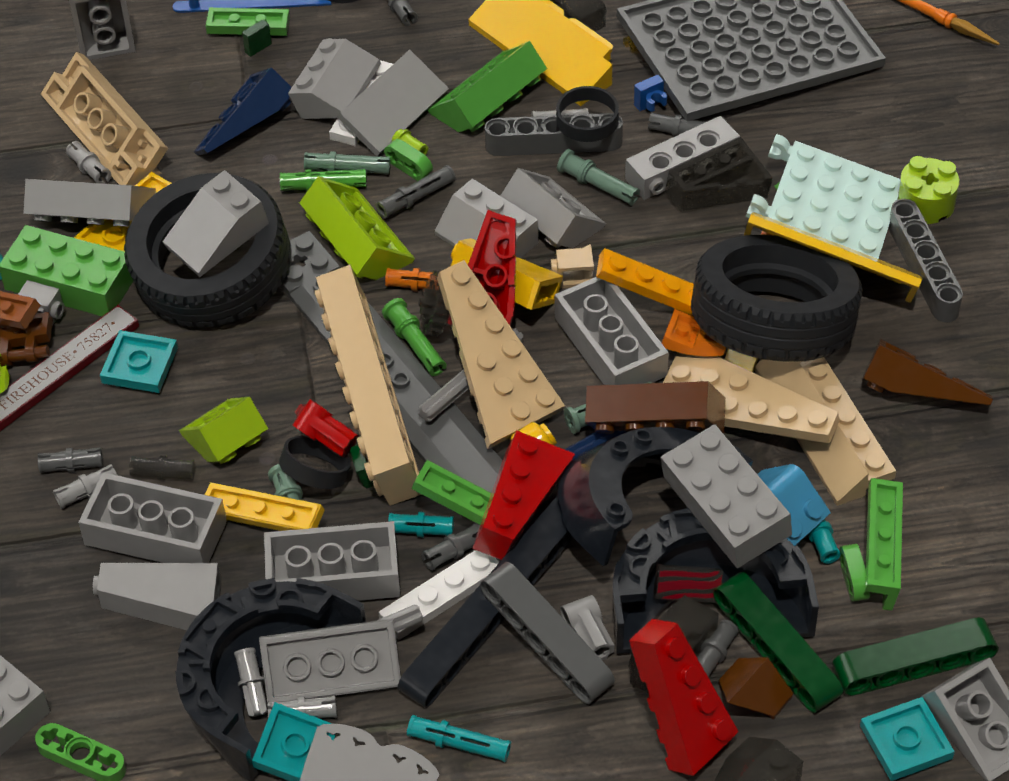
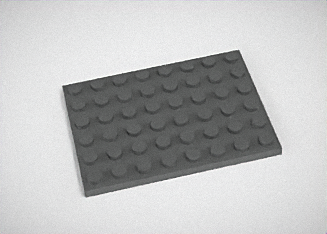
M647 0L617 8V19L653 73L659 75L664 80L665 91L686 121L885 66L886 57L842 0Z

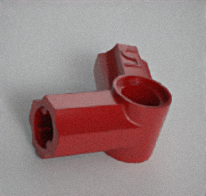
M310 399L307 404H300L295 411L297 419L292 425L311 439H317L344 458L350 452L351 447L355 446L359 435L332 417L333 414Z

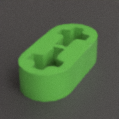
M395 139L384 148L385 156L390 157V163L417 181L433 172V166L428 157L400 139Z
M858 544L840 546V565L850 600L860 601L869 599L870 592L865 591L866 569Z

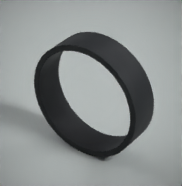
M594 86L576 87L565 92L557 102V126L570 139L580 142L599 141L610 136L618 126V102L605 89ZM591 100L608 106L613 111L614 116L603 125L583 128L568 123L561 116V113L572 103Z
M294 436L286 440L279 459V465L288 476L302 484L320 489H334L341 487L345 483L351 466V460L348 455L344 458L317 439L313 440L308 436ZM292 454H308L319 457L334 465L338 471H325L310 467L297 460Z

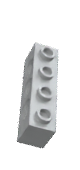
M719 116L627 158L625 179L631 186L640 189V196L645 200L738 157L740 135L722 116Z

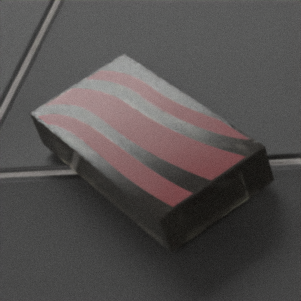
M657 564L653 597L666 600L717 603L714 599L713 590L722 584L723 570L718 568Z

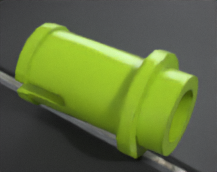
M399 129L392 137V142L395 139H400L425 156L428 152V146L411 136V132L408 129Z

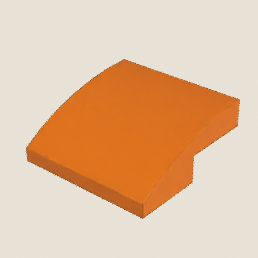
M674 309L661 342L666 349L702 357L724 355L726 347L710 338L699 327L693 316Z

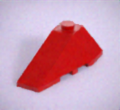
M487 210L468 266L508 324L511 325L515 309L517 220ZM449 316L447 324L452 327L453 323L451 316Z

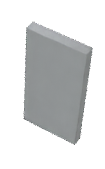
M409 49L344 108L337 118L378 156L392 142V137L397 130L407 129L444 95L449 88Z
M393 618L259 637L267 702L293 701L305 696V699H314L398 687L401 678Z

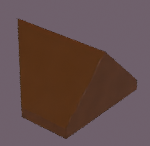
M768 657L738 658L718 682L728 703L764 713L773 720L793 698V692Z

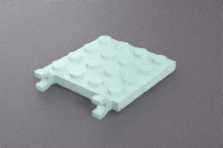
M776 134L768 157L787 161L771 206L768 205L763 197L754 194L746 217L750 218V215L755 212L879 259L890 224L891 207L898 198L900 179L795 141L793 146H791L785 137Z

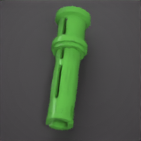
M396 298L389 301L382 309L384 319L393 324L395 334L408 342L431 376L441 374L443 372L442 369H446L447 364L420 330L419 319L415 315H411L404 299Z

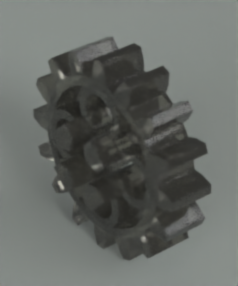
M434 270L433 274H430L426 288L422 289L424 298H419L418 307H421L419 314H421L420 319H422L420 327L423 329V334L439 337L440 333H443V328L447 324L450 313L446 310L437 280L440 271Z

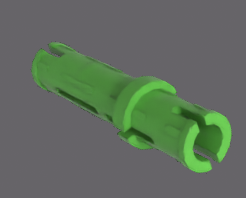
M305 169V172L280 173L281 191L306 190L307 192L318 176L352 187H366L365 169L311 172V169Z

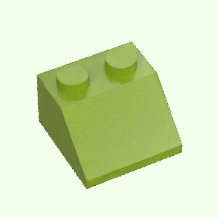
M241 397L227 399L180 429L179 432L207 462L219 461L222 464L237 455L235 450L241 446L249 447L261 440L260 434L266 431L268 427L251 398Z

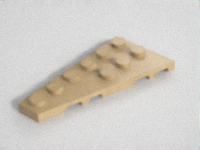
M465 260L440 271L437 280L446 310L449 311L453 323L452 331L454 338L457 337L460 347L459 355L471 395L474 396L478 408L477 416L479 423L484 428L487 449L511 438L516 430L519 431L531 422L540 423L561 412L565 407L564 403Z
M677 352L663 383L709 381L726 397L724 425L726 427L830 444L840 421L837 411L718 356L702 357Z

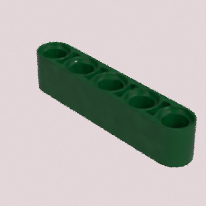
M740 572L714 588L713 595L718 606L738 627L762 657L769 658L794 695L810 712L816 713L843 694L842 685L835 674L747 574Z
M978 617L850 650L838 655L833 660L832 665L845 694L854 696L975 664L994 657L999 651V647L986 620Z

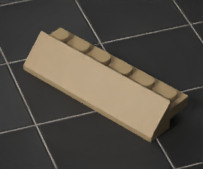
M76 52L63 74L53 73L41 92L42 97L88 150L98 156L100 163L111 171V176L119 185L135 186L150 172H154L157 175L161 174L157 165L168 147L84 54Z
M824 357L798 362L762 359L755 365L757 375L838 412L840 421L830 444L796 438L837 506L864 497L871 478L895 479L896 470Z

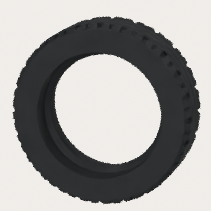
M220 173L198 174L178 180L154 194L137 212L127 231L124 257L140 297L156 315L169 322L188 327L199 328L225 325L242 319L259 309L280 287L286 277L291 261L290 238L278 205L273 197L260 185L251 180L231 175L262 202L269 224L256 233L251 248L238 263L228 270L211 277L182 279L163 272L161 264L168 251V248L163 244V240L201 187Z
M777 235L738 236L713 245L698 260L691 310L699 327L710 338L733 351L772 361H809L837 352L853 337L861 303L862 284L852 266L843 260ZM747 292L779 293L805 302L773 301Z

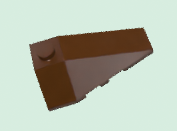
M882 339L879 340L863 375V378L868 380L866 385L881 393L887 389L897 393L991 405L993 401L990 394L959 378L952 377L951 379L947 377V373L934 365L918 363L917 356Z

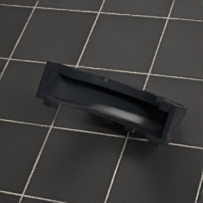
M673 427L639 428L584 451L574 458L564 470L557 491V503H560L562 510V521L573 538L602 566L609 563L618 531L629 526L633 517L632 510L629 508L621 488V480L625 471L629 467H645L646 463L662 465V455L700 432ZM734 446L746 462L752 466L753 460L738 447Z
M689 508L666 514L660 517L659 522L646 530L642 528L627 543L626 550L620 560L617 561L613 576L617 654L631 653L632 648L629 640L651 619H657L659 614L676 600L664 599L663 597L704 591L702 589H681L657 593L658 583L677 580L714 581L722 576V584L740 572H744L753 580L801 637L815 636L819 604L810 566L798 546L794 547L786 538L746 564L736 568ZM660 571H687L698 573L720 571L717 575L706 578L679 576L659 577Z
M275 578L248 583V588L231 595L227 592L204 608L188 627L179 646V657L175 674L179 696L185 710L227 763L249 781H253L260 772L259 769L253 767L252 763L258 744L245 725L243 716L245 699L242 687H238V682L241 680L234 652L245 648H255L260 672L263 669L259 637L366 622L363 603L325 584L297 578L296 582H276Z

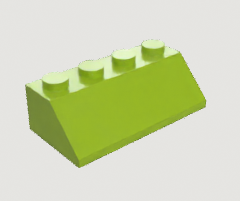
M318 176L299 202L307 212L305 214L306 217L320 228L321 236L330 241L335 247L334 252L344 259L348 265H351L356 277L378 280L386 276L387 268L399 270L415 260L413 255L357 188Z

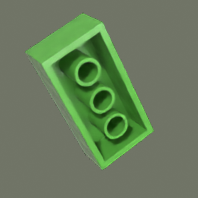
M28 225L24 226L0 263V274L5 290L19 293L27 280L51 286L60 290L64 306L98 316H104L119 305L133 283L125 262V251Z

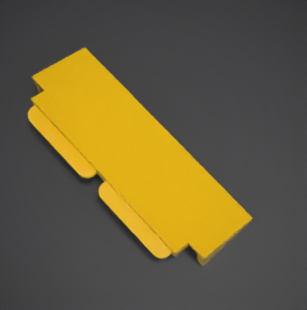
M485 0L468 19L470 27L503 51L530 41L548 68L539 76L563 94L581 86L607 89L612 85V64L608 61L611 60L613 45L579 20L565 17L564 10L550 0ZM589 100L578 101L575 103L579 106H582Z
M755 212L750 215L743 235H751L753 227H756L766 233L780 236L843 260L852 266L899 284L908 285L910 288L905 301L910 303L922 281L921 276L906 269Z

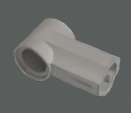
M593 595L560 606L562 618L601 660L607 659L614 652V643L602 623L601 611Z

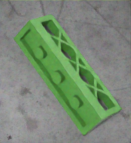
M871 478L868 485L865 591L883 594L882 609L892 611L901 589L903 482Z

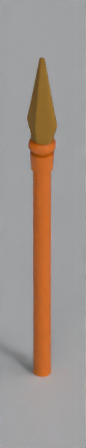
M897 0L934 18L935 21L945 25L946 28H953L959 33L999 45V42L968 21L957 18L955 13H950L941 8L938 9L922 0Z

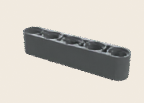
M614 114L561 116L572 125L592 128L605 124ZM556 115L494 118L485 124V148L493 156L563 153L567 149L573 150L574 153L615 151L623 143V120L620 116L616 130L607 138L595 142H580L565 136L557 126Z
M909 199L896 200L891 207L889 231L910 272L921 276L922 281L919 289L933 316L945 323L955 321L960 312L963 296L962 289L918 206Z
M505 562L480 582V588L485 597L582 702L590 704L615 683L614 675L608 666L513 564Z

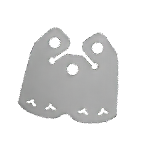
M323 724L317 726L300 781H437L440 774L428 759L410 748L399 744L380 746L370 733L362 729L344 724ZM328 732L332 735L340 733V736L332 740L326 733ZM353 737H355L358 742H365V745L355 746ZM395 754L399 758L406 757V759L397 763L392 755ZM417 765H420L422 770L427 771L428 774H418Z

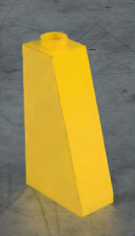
M472 238L459 240L451 253V259H453L451 266L463 260L468 265L477 240ZM516 257L515 302L530 310L554 304V295L559 291L563 275Z

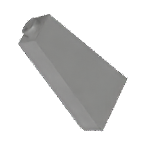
M101 563L99 576H94L93 594L98 595L101 608L184 630L188 629L204 608L220 597L221 590L218 563Z

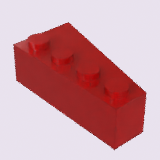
M516 430L503 458L472 549L502 560L519 539L529 522L535 517L542 504L548 499L558 482H560L564 470L573 460L575 453Z
M651 619L629 642L641 681L646 682L649 698H647L650 711L655 712L659 729L656 731L660 743L665 745L668 757L665 758L667 768L671 771L694 776L739 731L678 623Z

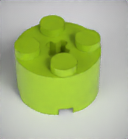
M922 156L911 158L910 163L902 170L897 200L909 199L915 202L927 224L938 223L939 219L945 216L947 218L950 217L955 209L959 187V176L956 172L955 164L950 161L924 158Z

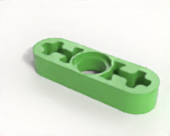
M49 723L42 726L35 735V741L42 756L97 781H121L126 774L123 755L118 750L56 723ZM55 737L58 738L59 744L53 741L49 745L46 744L47 739L53 740ZM84 747L90 750L89 755L82 760H75L71 757L72 753L78 748ZM115 762L116 768L109 767L107 771H104L103 764L110 766Z

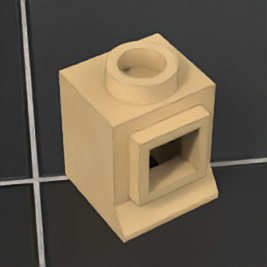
M591 244L584 248L556 250V259H550L551 271L563 275L560 288H571L593 278L592 270H594Z

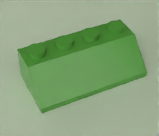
M530 41L498 54L427 110L432 116L457 132L467 129L473 132L485 124L483 120L488 115L492 117L504 109L502 105L507 100L511 102L523 94L522 88L525 86L527 88L540 81L539 75L548 68Z

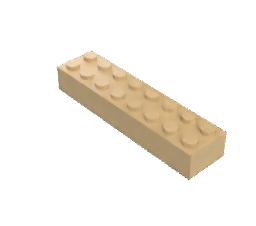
M351 265L316 277L319 289L315 290V295L320 308L323 307L324 314H321L325 328L331 334V338H328L334 356L337 355L338 362L335 365L340 379L344 380L345 387H342L348 405L351 404L353 410L349 413L355 430L359 431L360 437L357 438V442L362 455H366L367 463H364L368 478L370 481H373L378 496L384 495L390 506L421 495L420 493L411 489L419 474V470L367 298Z

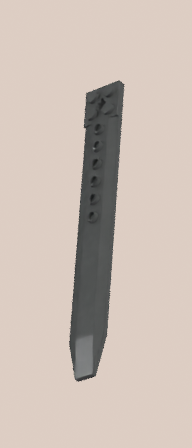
M308 231L290 240L291 261L286 277L280 287L330 347L328 338H331V334L325 328L321 314H324L323 307L320 308L315 295V290L319 289L316 277L340 269V266L315 236ZM298 262H305V266L303 267L294 264ZM369 304L411 447L424 463L429 460L492 493L503 460L492 447L487 449L485 439L453 402L429 422L420 418L418 415L419 406L441 389V387ZM541 508L524 529L519 539L543 513ZM561 553L555 560L561 558Z

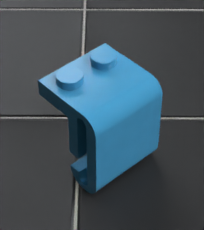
M789 464L763 469L757 474L790 513L792 535L787 539L794 546L831 513L800 467Z

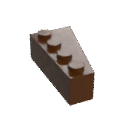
M709 381L587 386L585 423L599 434H613L614 431L630 432L639 428L673 427L701 433L714 424L724 434L726 397Z

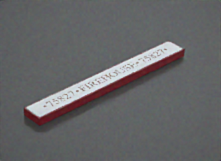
M117 305L9 385L0 394V431L112 348L119 330L133 332L139 327L138 320Z

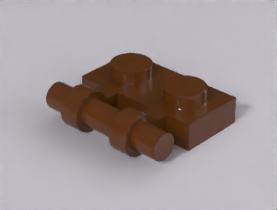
M49 312L35 314L26 329L0 324V365L2 367L5 365L12 366L13 362L25 360L28 363L38 362L39 358L50 356L48 345L38 346L39 343L50 342L53 319ZM25 346L24 349L12 350L13 347Z

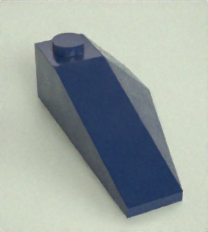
M272 67L251 74L230 100L233 104L218 117L222 121L221 124L217 123L208 131L194 153L198 156L206 154L277 111L282 112L292 101L288 95L292 87Z

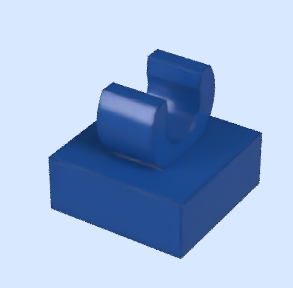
M659 75L634 85V106L639 111L648 109L653 112L655 111V104L667 105L664 80Z

